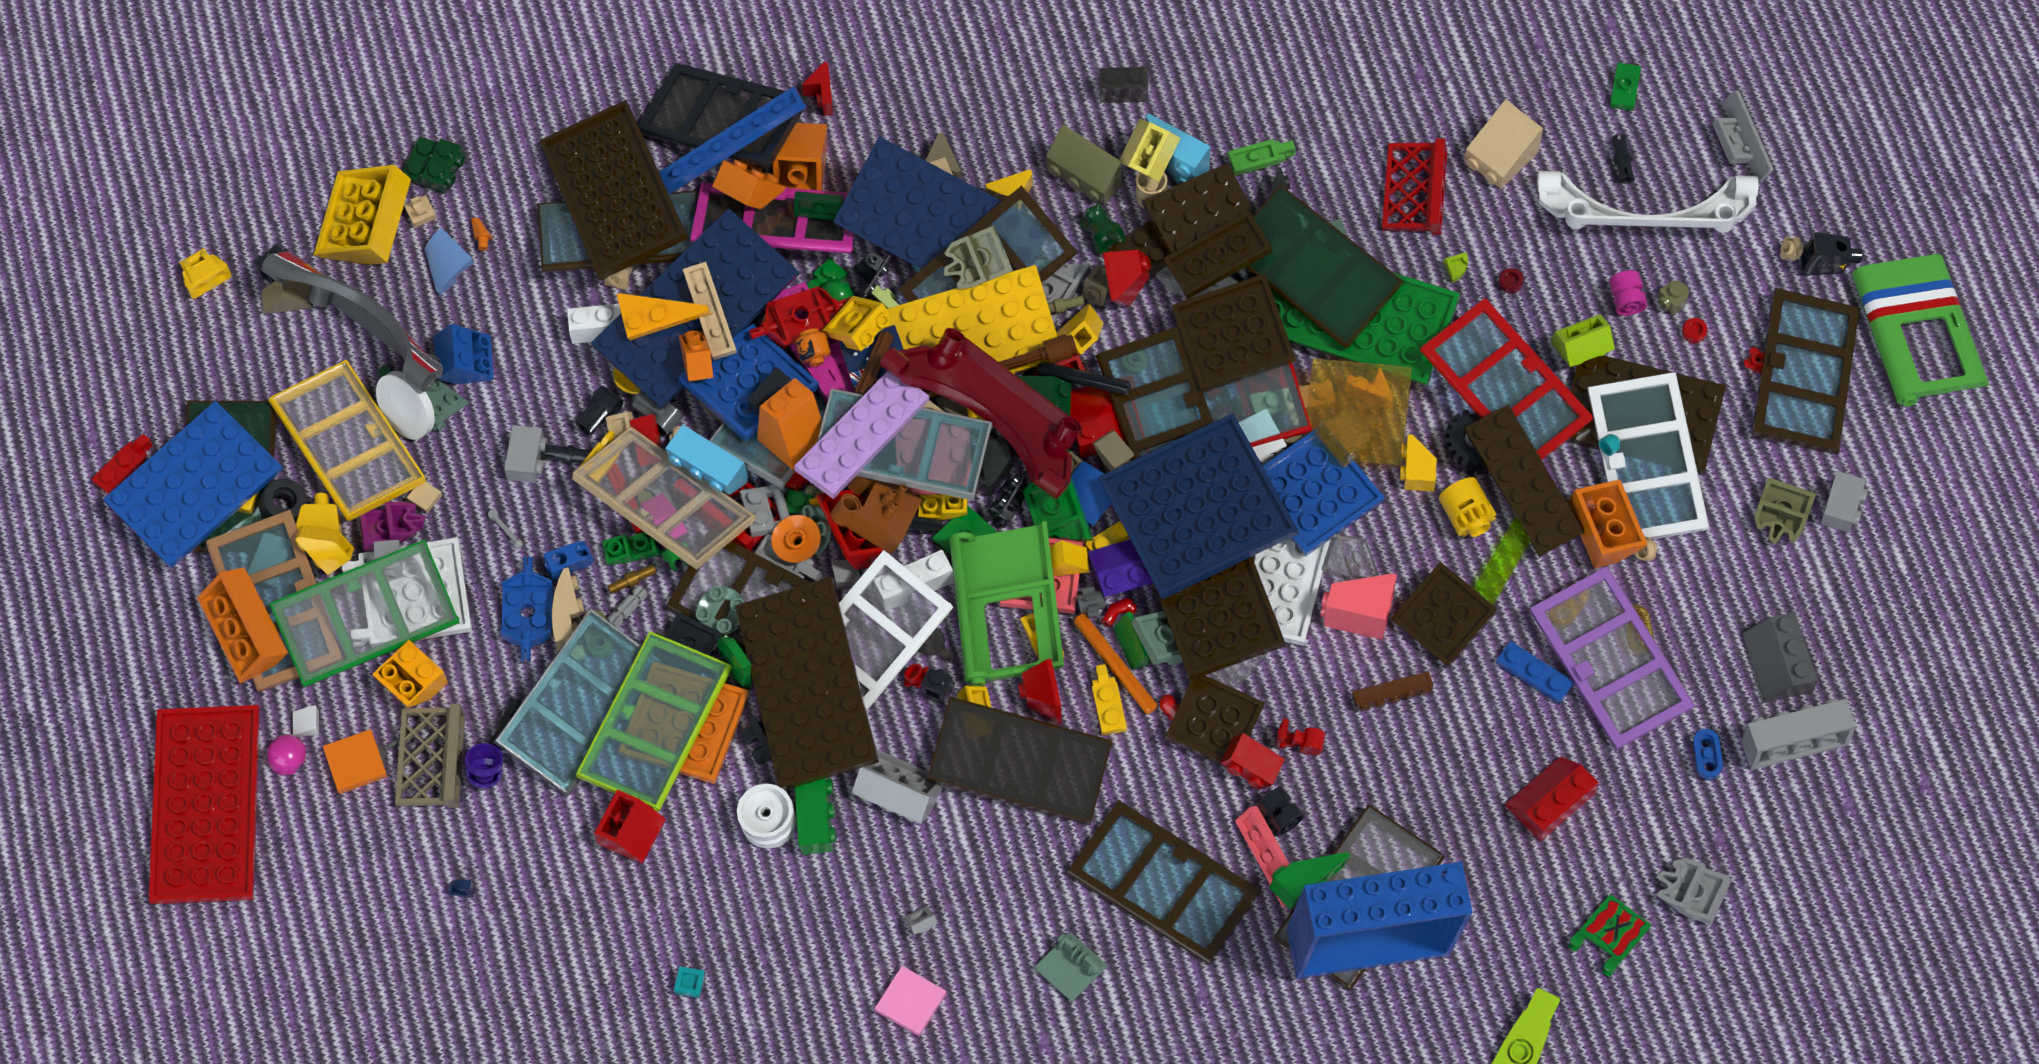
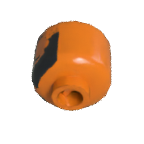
M816 328L801 332L799 334L800 337L795 342L800 361L809 363L810 367L824 364V359L829 357L831 353L826 334L819 332Z

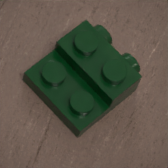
M419 136L402 172L411 179L410 183L446 195L448 188L452 187L455 183L456 172L459 167L463 166L466 154H464L462 145L443 139L436 142Z

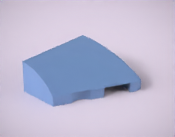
M442 228L431 237L425 247L435 289L439 296L456 283L455 278L474 263L473 259Z

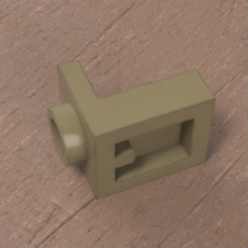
M1098 264L1087 276L1082 296L1088 301L1103 306L1109 292V285L1105 267Z

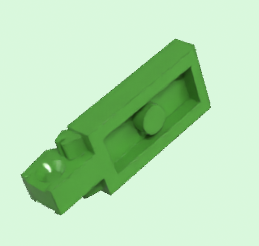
M1271 139L1228 151L1227 157L1234 175L1237 176L1285 162L1286 158L1296 155V148L1293 140L1280 143Z

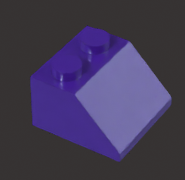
M1130 539L1087 552L1098 590L1102 591L1104 599L1142 589L1152 584V580Z

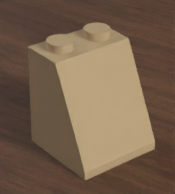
M1505 100L1466 148L1464 161L1472 170L1480 172L1490 184L1502 189L1539 152L1543 128L1509 101Z

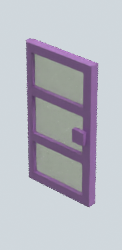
M1608 566L1530 608L1531 615L1616 751L1692 710L1696 706Z

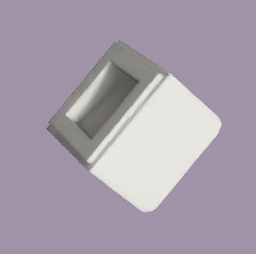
M309 706L293 712L294 736L319 735V711L317 706Z

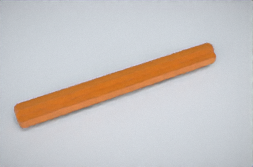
M1083 613L1074 619V624L1146 714L1155 711L1157 703L1087 615Z

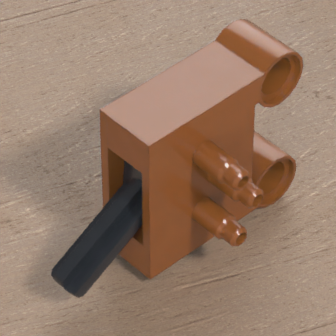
M855 476L848 483L847 487L855 494H865L862 503L855 495L844 494L830 513L831 519L837 525L849 528L890 555L902 542L908 529L938 533L942 526L940 520L914 516L922 499L908 491L905 484L897 485Z

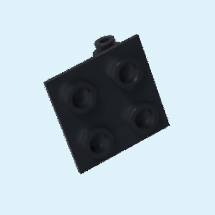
M869 253L854 265V272L864 280L854 296L865 298L866 295L870 296L877 286L874 282L878 277H882L889 267L886 263L891 257L890 255L883 259L876 253Z
M1027 470L1020 475L1015 474L1011 481L1008 479L1000 489V492L1003 494L988 509V512L991 514L986 520L987 522L995 519L997 520L996 524L1001 528L1010 525L1018 511L1017 508L1021 506L1025 499L1023 490L1027 485L1022 482L1028 473Z

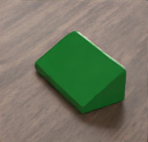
M1128 612L1115 625L1114 631L1130 669L1136 670L1149 665L1150 658L1131 624L1134 616L1131 612Z

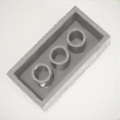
M1830 699L1824 702L1823 705L1815 707L1813 705H1806L1796 712L1789 713L1788 711L1777 713L1772 718L1764 719L1759 717L1753 719L1748 723L1741 743L1750 769L1754 770L1849 746L1856 724L1846 699L1839 701L1838 699Z

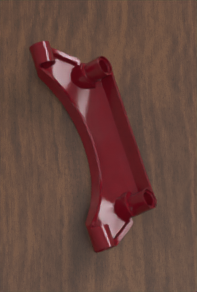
M947 328L938 344L933 346V348L924 345L897 351L892 347L885 353L880 361V365L904 384L929 390L952 399L975 412L986 421L992 422V426L1008 440L1019 454L1026 467L1030 481L1052 498L1057 499L1068 488L1071 480L1072 455L1067 451L1071 448L1082 429L1080 423L1068 416L971 342L960 331L954 328Z

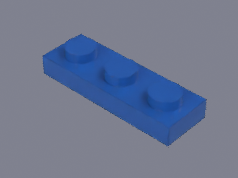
M1512 641L1509 642L1496 660L1497 665L1559 705L1574 685V681Z

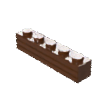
M1429 671L1355 690L1352 692V699L1356 711H1367L1370 707H1382L1385 703H1397L1401 699H1412L1419 694L1427 695L1433 691V682Z

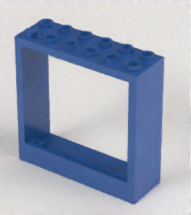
M1462 861L1304 885L1286 929L1296 979L1449 956L1473 913Z

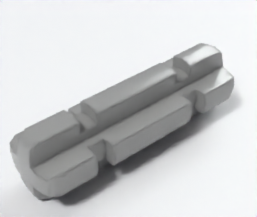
M637 585L631 591L632 594H628L616 607V612L613 611L607 617L608 622L616 628L623 623V618L627 619L638 607V602H642L647 597V591L640 585Z

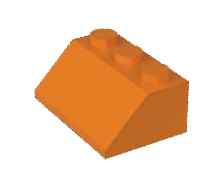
M1620 479L1574 490L1567 504L1584 531L1581 538L1594 569L1616 564L1648 545Z

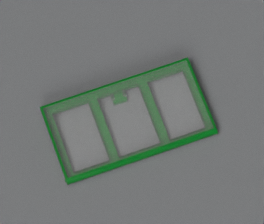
M425 539L269 603L301 679V684L304 687L399 649L408 640L413 643L460 623Z

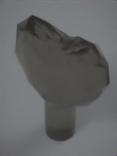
M938 627L917 650L920 654L932 656L939 654L949 663L956 657L952 651L945 647V636Z

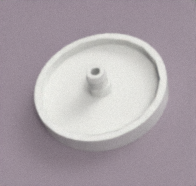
M392 371L383 376L377 383L376 398L379 408L396 432L408 439H420L431 432L434 427L435 415L432 403L426 392L420 391L405 379L404 372Z

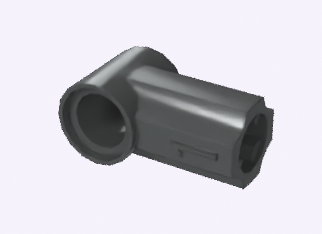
M642 392L635 397L632 403V409L642 416L655 414L658 431L663 436H667L683 419L680 411L673 405L668 403L661 410Z

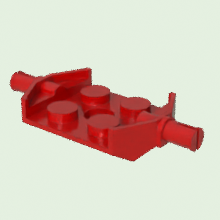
M817 286L768 302L765 322H762L760 327L748 330L750 338L753 340L765 335L783 350H786L787 345L795 343L797 338L800 337L799 334L805 330L816 328L819 332H823L822 330L851 297L837 301L826 290ZM804 310L808 313V317L802 320L798 319L795 316V312Z

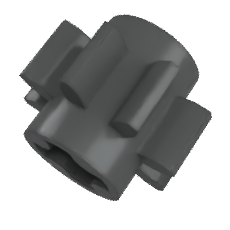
M1094 586L1081 588L1082 594L1076 596L1080 614L1087 613L1089 618L1099 616V609L1105 608L1102 591H1095Z

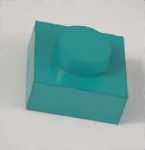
M679 966L674 994L700 998L706 975L705 971Z

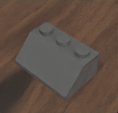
M1795 612L1770 617L1742 633L1764 703L1814 692L1818 679Z

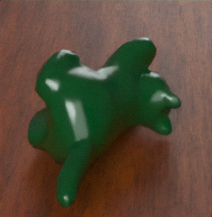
M1100 203L1085 210V218H1081L1079 224L1083 230L1091 233L1095 253L1103 254L1108 250L1109 246L1126 241V235L1120 224L1112 222L1107 212L1102 209Z

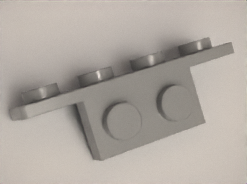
M1733 91L1723 102L1728 118H1717L1712 125L1729 164L1748 163L1753 175L1758 176V182H1763L1773 171V166L1740 92Z

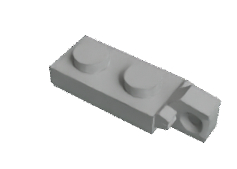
M766 534L755 551V554L803 579L806 577L814 582L820 580L823 576L820 574V571L812 567L814 562L810 558L800 563H789L780 559L772 548V536L770 534Z

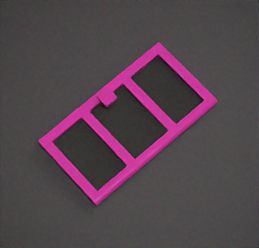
M701 183L690 236L691 242H695L721 215L730 209L773 248L852 253L855 234L833 223L834 220L794 216L795 191L844 196V199H846L849 192L792 189L786 187L779 196L762 209L747 206L712 187L713 183Z

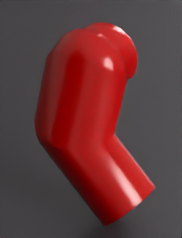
M1124 598L1110 604L1101 619V623L1107 627H1112L1119 614L1123 612L1125 614L1128 612L1134 614L1137 609L1136 604L1129 598Z
M1166 694L1161 697L1159 705L1166 716L1173 720L1179 705L1173 696Z

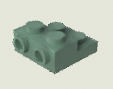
M1164 611L1134 618L1131 624L1153 665L1168 662L1169 665L1183 663Z

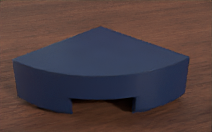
M459 879L451 881L448 894L473 897L475 888L472 880Z

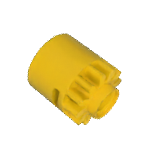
M1474 477L1465 478L1453 483L1439 495L1438 499L1457 534L1463 538L1468 534L1471 537L1484 534L1490 529V522L1496 520V513Z

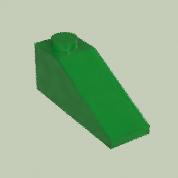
M1348 852L1292 862L1286 868L1281 866L1272 874L1273 880L1269 888L1291 910L1297 905L1304 885L1327 882L1346 867L1351 855Z

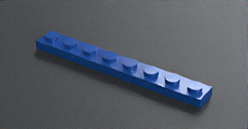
M795 86L659 171L668 193H673L805 109L806 105Z

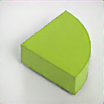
M1467 252L1444 259L1443 264L1451 283L1458 281L1465 274L1468 265Z

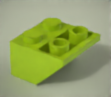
M1601 314L1555 331L1550 339L1552 346L1569 367L1580 365L1584 361L1597 356H1603L1607 352L1615 350L1610 325Z

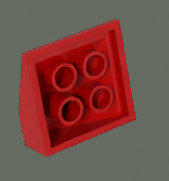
M1133 376L1120 378L1128 380L1131 384V389L1137 388ZM1088 386L1071 390L1070 417L1077 420L1082 427L1075 439L1080 459L1098 455L1093 442L1111 430H1114L1125 442L1108 391ZM1132 401L1124 403L1123 406L1135 441L1142 440L1143 437Z

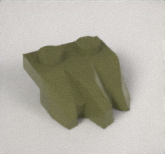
M995 226L952 242L944 253L947 257L954 259L953 263L944 267V276L959 275L961 279L957 282L958 289L972 288L1013 271Z
M1768 477L1754 516L1757 529H1763L1766 526L1771 527L1769 541L1774 545L1783 533L1788 534L1789 540L1795 543L1804 530L1816 493Z

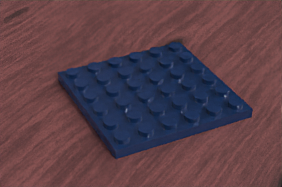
M1234 413L1098 477L1161 599H1165L1299 534L1297 527Z

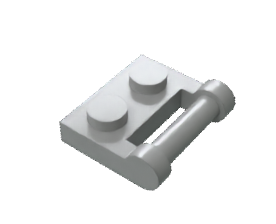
M772 483L770 486L740 491L739 496L742 506L756 516V520L748 527L751 537L772 534L777 524L790 516L783 494L785 492L784 487L780 488ZM769 497L775 498L780 521L774 522L768 502Z

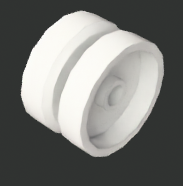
M767 783L755 785L747 790L739 800L737 807L739 824L748 841L755 846L766 849L779 847L788 842L795 833L797 826L795 808L787 792L779 786Z

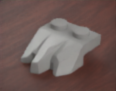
M1688 858L1674 860L1675 873L1662 871L1656 876L1660 882L1668 887L1665 890H1660L1656 895L1686 917L1712 925L1731 883L1730 876L1707 869L1704 863Z

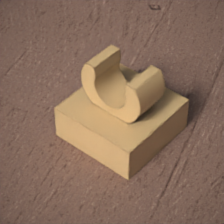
M426 195L411 199V202L404 205L414 228L437 219Z

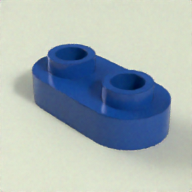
M1699 730L1693 739L1696 771L1701 778L1714 780L1719 777L1723 768L1719 737L1713 730ZM1708 742L1710 746L1703 747L1701 743ZM1709 765L1713 770L1707 771L1705 766Z

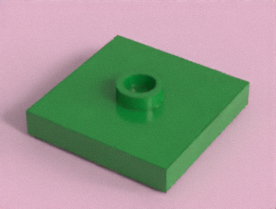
M967 506V515L953 518L932 538V541L951 557L949 542L951 535L968 532L974 534V536L997 533L998 531Z

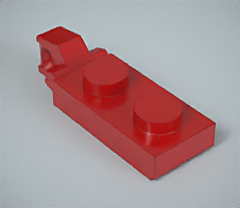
M142 434L134 443L130 441L91 479L92 482L106 494L112 492L145 463L144 460L148 456L146 452L153 446L151 440Z

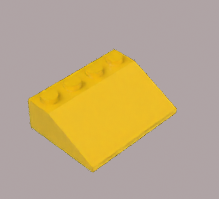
M395 165L338 171L313 255L320 258L366 265L388 263L411 179Z

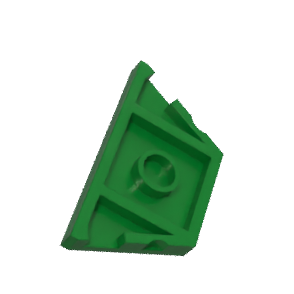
M1072 476L1068 488L1057 499L1052 498L1033 482L1023 490L1034 525L1036 526L1047 521L1049 538L1078 541L1094 540Z

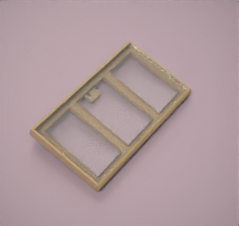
M633 427L627 429L573 472L572 480L696 570L756 520V516L725 493H719L714 490L708 481L703 478L698 480L684 466L677 467L668 460L669 457L665 450Z

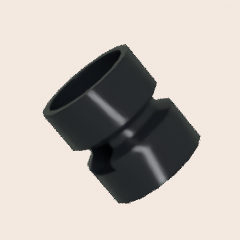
M1282 786L1268 792L1257 803L1262 815L1266 819H1271L1269 824L1278 835L1286 834L1294 829L1305 816L1296 803H1290L1292 798Z

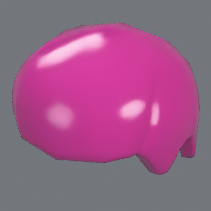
M280 735L268 747V765L273 772L279 775L295 774L297 769L305 763L306 746L300 738L294 735Z

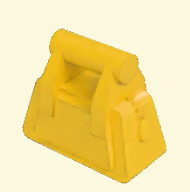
M204 248L179 262L184 270L182 274L185 287H187L192 299L205 294L232 276L228 265L213 254L209 256Z

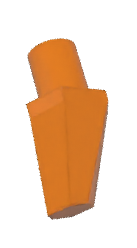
M471 218L474 238L478 241V250L486 251L488 250V241L493 237L479 218Z

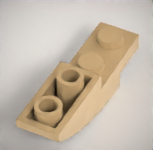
M569 568L563 569L553 599L552 626L557 651L561 649L576 628L577 623L581 621L580 613L584 612L581 597L576 598L575 591L579 590L576 575L571 576ZM576 645L569 654L580 663L581 660L585 659L582 645Z

